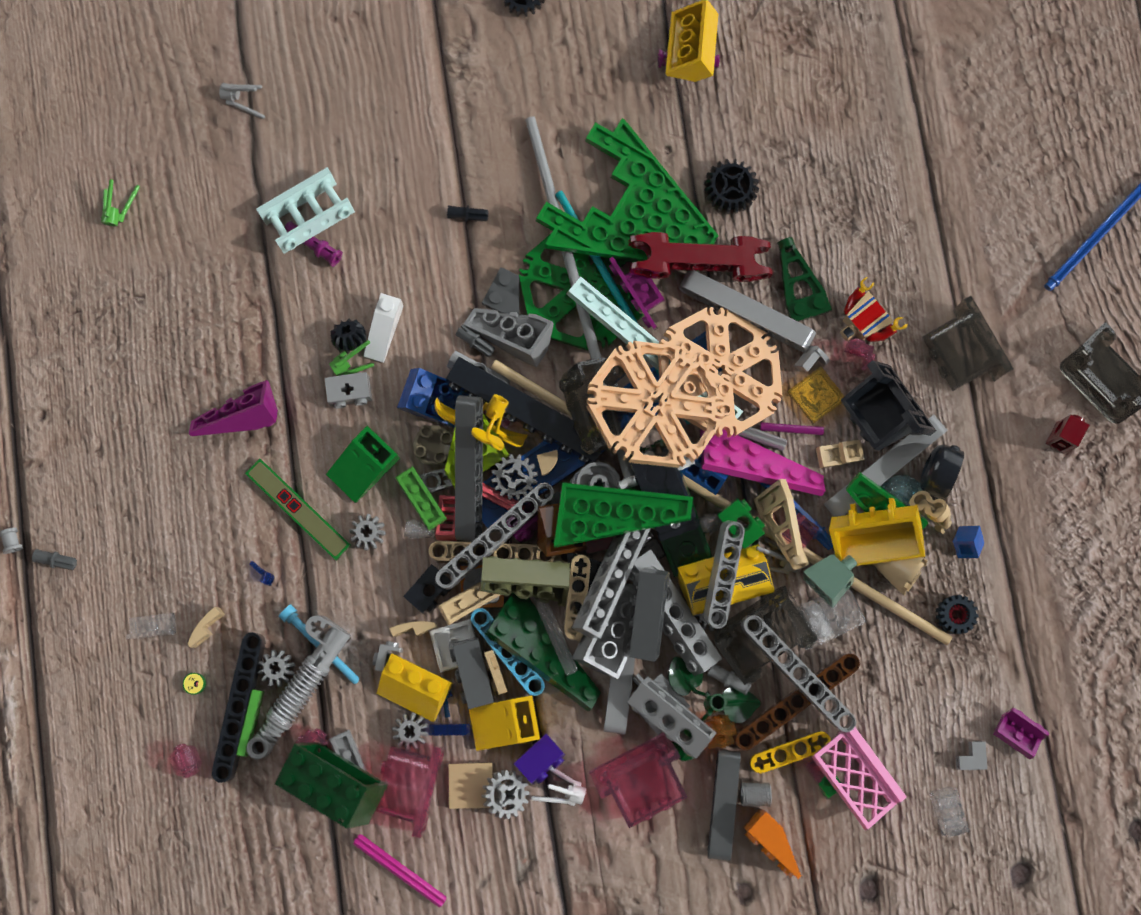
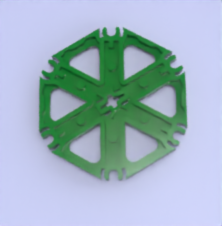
M548 235L525 255V258L529 259H523V264L528 265L529 269H520L521 275H519L527 315L536 314L554 323L551 340L588 351L584 333L580 337H575L559 332L556 329V325L577 306L576 302L567 295V292L571 289V284L566 268L544 262L540 258L541 253L547 249L544 245L550 236ZM572 252L579 277H582L620 308L595 263L590 265L587 254ZM601 257L610 275L613 276L614 273L609 267L612 264L610 259ZM615 259L620 268L627 262L635 263L633 261ZM532 282H537L562 291L544 307L537 308L533 303L530 285ZM616 284L638 321L644 316V313L641 309L638 310L639 312L635 309L631 302L634 299L630 292L626 294L622 286ZM590 314L597 342L601 343L603 349L605 348L604 339H606L609 347L619 337L610 330H607L602 323Z

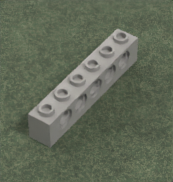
M650 529L615 535L572 629L588 638L601 639Z
M650 549L637 557L628 579L635 585L636 574L640 573L643 568L665 570ZM669 578L662 631L674 645L675 651L682 657L686 668L693 676L707 671L720 661L722 657L695 616L692 615L690 608Z

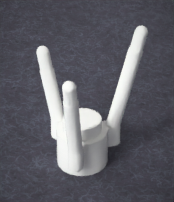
M552 767L550 769L551 772L573 786L568 785V788L565 789L549 784L548 788L564 793L565 798L568 799L531 797L533 801L563 803L575 806V803L582 804L586 788L581 787V782L573 780Z

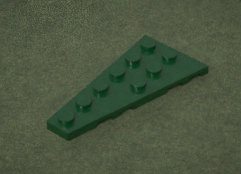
M511 593L485 635L589 712L595 705L601 692L580 664L572 659L573 655L529 598L521 599L515 593Z

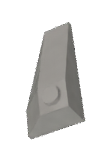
M474 308L463 325L516 358L537 367L548 351L554 323L536 314L518 315L517 312H510L508 314L498 313L497 310Z
M627 585L624 586L601 639L588 638L583 635L573 655V660L592 670L619 679L628 658V652H626L627 642L631 636V632H629L630 619L634 614L632 601L634 594L637 592L636 590Z

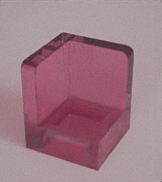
M798 513L796 516L802 548L804 549L819 530V527L801 513ZM787 529L782 533V536L791 543L790 529Z

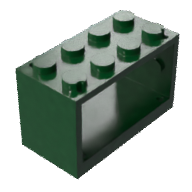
M318 742L294 744L274 783L346 829L369 824L388 786L387 783Z

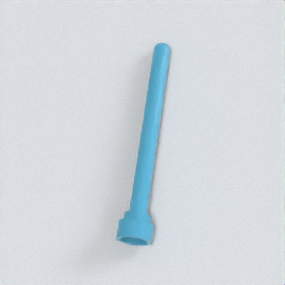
M290 604L278 617L284 623H292L317 648L320 642L307 633L306 625L298 618L297 610ZM337 656L332 664L353 684L358 683L359 677Z

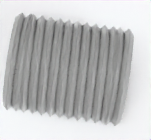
M741 783V805L743 807H770L772 802L770 783Z

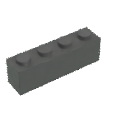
M643 568L640 573L636 574L635 586H638L637 595L634 594L632 601L635 614L630 619V629L633 630L632 637H629L627 642V650H630L629 657L655 662L659 657L669 571Z

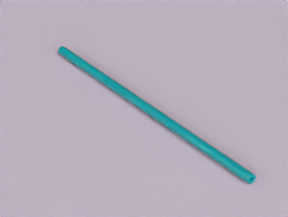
M558 191L555 195L565 213L578 219L563 191ZM590 255L620 309L639 325L601 257ZM684 419L687 425L691 424L690 422Z

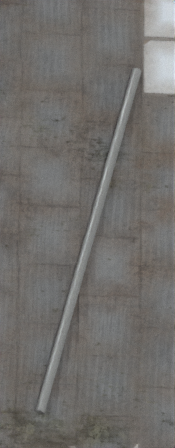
M528 117L525 121L547 201L560 209L535 117ZM561 251L572 287L579 279L572 252ZM576 303L596 375L603 366V361L591 317L584 308ZM606 376V378L603 380V383L609 386V382ZM605 410L611 433L613 435H620L622 429L617 411ZM618 450L617 455L623 477L633 476L634 473L629 463V457L627 460H623L625 451Z

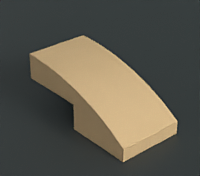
M861 440L841 442L816 448L820 469L865 460Z
M214 607L202 618L188 641L189 647L196 648L213 635L208 627L225 615L221 608Z
M418 621L400 624L389 629L393 637L413 629L416 636H420L438 628V626L433 622Z

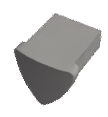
M810 346L808 351L804 352L795 363L794 367L800 372H808L817 360L827 365L830 359L818 346Z

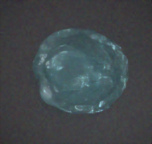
M907 475L891 477L881 486L907 506H910L909 501L915 493L922 491L920 483Z

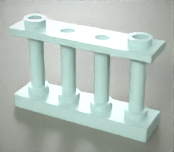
M328 167L256 208L266 226L272 223L280 235L275 241L283 254L293 250L296 246L355 212L348 198L341 201L334 191L333 186L337 185ZM323 192L327 193L334 206L325 211L322 210L315 199L316 196ZM308 202L316 216L305 222L297 208ZM290 212L298 227L287 232L279 218Z

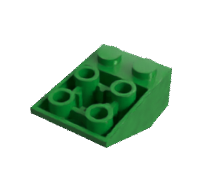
M366 426L351 441L326 475L354 503H357L392 468L400 457L373 430Z

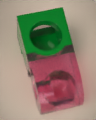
M813 758L804 764L826 799L837 793Z

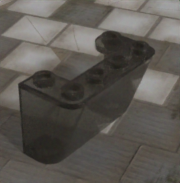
M608 357L578 362L563 374L559 381L560 390L564 394L567 409L570 411L573 419L574 429L577 431L581 441V448L588 455L609 449L587 409L588 404H586L587 399L590 398L589 394H587L588 385ZM614 366L603 380V383L607 386L619 387L617 382L626 373L622 367L618 366L617 374ZM604 410L602 412V417L613 435H620L631 420L628 412Z

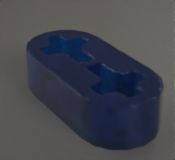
M429 724V736L470 735V724Z

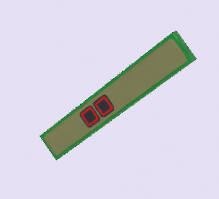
M259 459L245 473L336 561L351 546L262 459Z

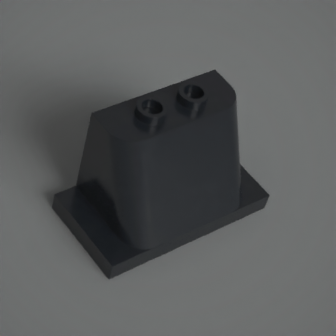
M872 360L867 365L872 374L841 399V402L850 413V420L855 425H858L861 430L860 435L871 444L874 450L880 451L911 432L928 436L936 432L932 423L891 365Z

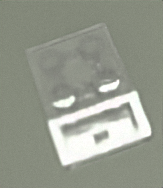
M851 588L846 591L833 608L819 596L788 610L806 650L828 642L866 623Z

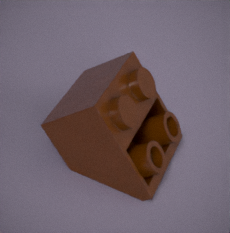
M560 503L538 507L537 546L546 557L587 550V541L554 548Z

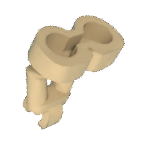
M919 491L911 497L909 501L910 506L918 505L919 514L926 515L935 524V530L944 534V529L947 530L952 524L950 508L946 501L943 499L933 500L927 491Z

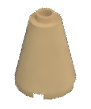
M922 557L873 565L905 596L906 592L911 589L921 575V568L926 567L928 560Z

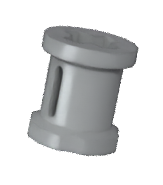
M16 527L0 531V537L4 546L3 554H10L23 549L16 535L18 532Z

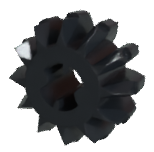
M349 318L346 322L341 320L340 324H335L334 329L330 331L331 342L340 353L345 351L349 354L350 351L366 342L365 328L357 319L351 321Z

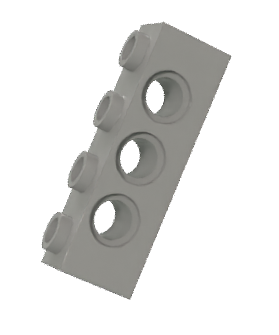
M649 677L639 685L627 701L635 712L645 716L652 726L662 730L670 741L679 744L687 755L693 756L695 759L716 734L713 729ZM649 701L655 702L657 709L653 708ZM666 715L672 716L675 723L668 721ZM684 729L689 730L692 737L685 735Z

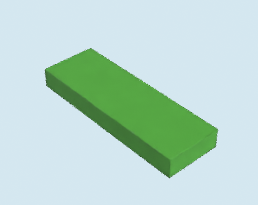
M413 466L395 477L429 531L447 520Z
M251 690L237 755L249 756L247 744L254 737L264 696V691Z

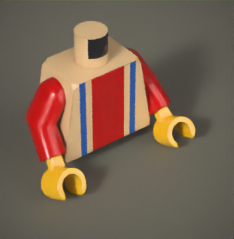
M865 277L860 282L861 287H857L847 300L844 309L846 316L843 319L847 326L840 331L841 336L846 341H849L854 336L861 342L865 340L869 342L884 341L895 334L897 330L906 329L908 324L899 327L898 322L904 317H898L893 321L869 291L865 292L874 286V282L870 287L864 285V281L868 277Z

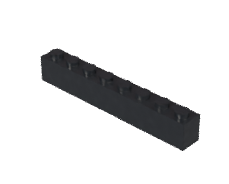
M458 357L446 377L449 388L456 392L461 390L467 393V396L481 397L483 403L487 402L489 404L494 394L502 396L509 402L504 412L506 420L514 424L516 421L519 422L527 432L531 434L536 432L542 435V440L549 444L554 442L560 445V450L569 455L571 453L578 455V460L587 465L597 461L606 444L602 436L461 357Z

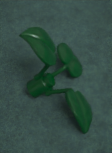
M675 656L670 663L668 679L674 692L680 696H686L692 690L693 693L706 698L704 700V707L707 713L700 718L702 721H705L712 713L723 710L725 717L729 721L742 723L748 720L761 705L759 699L749 691L744 695L732 687L724 690L722 694L710 695L708 692L698 691L695 688L702 684L703 673L693 676L686 668L683 659ZM684 729L685 735L692 737L691 732ZM672 742L679 760L689 761L694 759L693 756L687 755L679 744Z

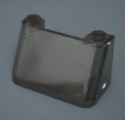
M1104 322L1060 363V370L1107 420L1119 424L1141 409V374L1138 375L1110 346L1116 340V333Z
M786 586L777 588L773 593H769L728 619L723 627L716 628L714 631L716 647L744 685L749 682H756L761 677L762 667L771 662L742 631L740 624L744 617L749 615L760 617L790 649L796 645L799 648L808 649L818 640L817 634ZM754 619L749 620L747 623V628L750 631H754L757 628V623ZM769 635L763 638V645L769 647L772 644V638ZM784 651L780 652V653L778 654V657H779L780 655L784 654L785 652H784Z

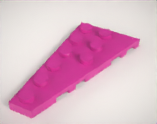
M700 429V439L705 433L702 429ZM722 429V436H712L701 453V469L770 485L779 479H786L789 489L823 496L825 492L823 475L739 435L735 437L732 435L728 438L727 431Z

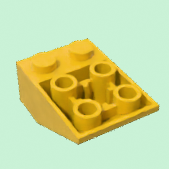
M532 695L469 709L476 751L540 739Z

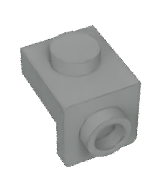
M386 641V645L380 644L379 652H375L373 657L375 670L383 671L389 659L390 651L403 653V648H398L399 643Z

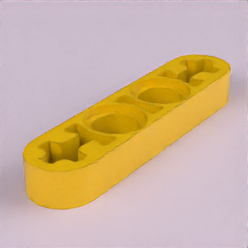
M819 731L758 752L750 758V767L757 773H765L813 756L822 747L814 745L812 746L814 751L811 752V746L807 739L810 738V742L813 743L818 740L820 735L821 738H826V742L823 743L825 746L831 741V738L827 733ZM799 742L806 745V752L803 755H798L795 752V745ZM777 750L785 751L786 759L783 762L775 760L774 754ZM770 753L773 766H770V762L764 763L762 769L754 766V763L757 762V757L765 760L768 759L766 754Z

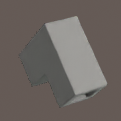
M984 741L968 742L969 755L956 756L957 770H987L986 742Z

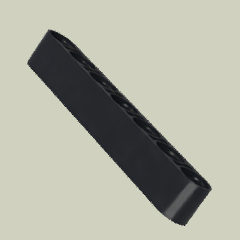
M247 633L241 642L212 767V777L219 783L230 781L236 775L240 755L236 754L251 690H255L258 680V670L261 667L258 663L262 661L266 645L265 638L259 633ZM255 636L258 638V645L256 648H251L249 641ZM248 658L253 660V667L250 670H247L244 665ZM243 679L247 680L249 684L246 691L240 689V682ZM237 701H241L244 706L240 713L235 710ZM233 722L239 727L235 735L230 732V725ZM227 744L233 747V754L231 756L225 754ZM222 766L228 769V776L226 778L220 775V768Z

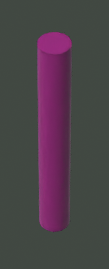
M760 423L761 431L813 435L824 434V427Z

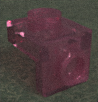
M850 339L846 344L844 352L864 358L861 369L866 370L868 368L867 365L872 360H875L874 346L865 344L866 342L861 339Z
M316 728L315 730L308 729L305 735L301 734L295 744L311 743L317 740L323 745H328L330 741L326 738L327 734L324 731Z

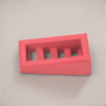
M439 495L438 506L442 512L454 513V515H445L446 521L453 522V524L441 523L435 530L436 539L439 541H457L455 538V507H443V504H455V496Z

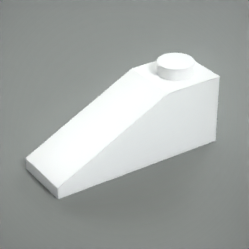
M380 294L368 336L370 344L365 348V358L384 363L403 309L401 299Z

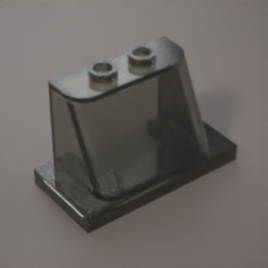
M972 296L965 298L953 310L956 315L955 318L922 337L928 347L930 358L936 361L941 377L947 380L952 391L988 373L995 382L1014 369Z

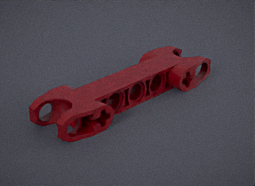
M662 232L630 236L628 240L630 247L642 250L647 256L645 261L632 263L629 267L630 273L651 279L669 277L670 269L732 272L733 280L736 282L768 279L773 274L771 268L759 265L754 258V254L768 252L769 248H771L770 242L752 236L733 237L730 240L731 245L669 243L668 234Z

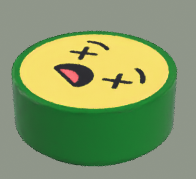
M190 673L183 680V688L188 694H200L206 687V680L200 673Z

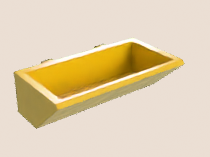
M889 498L888 509L875 511V507H869L870 512L858 513L854 503L850 504L851 510H849V515L831 517L829 531L835 555L840 561L850 555L857 562L856 566L925 557L922 523L918 505L897 508L895 499Z

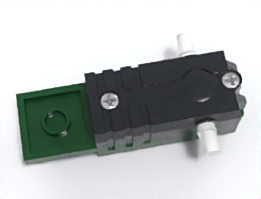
M662 439L644 448L639 447L640 452L644 455L666 457L669 454ZM684 457L686 464L683 467L679 466V468L630 463L634 475L619 481L620 488L628 489L638 485L640 491L691 497L681 469L690 467V465L695 464V461L691 463L688 457ZM694 503L692 504L691 520L655 527L674 577L678 576V567L713 557Z

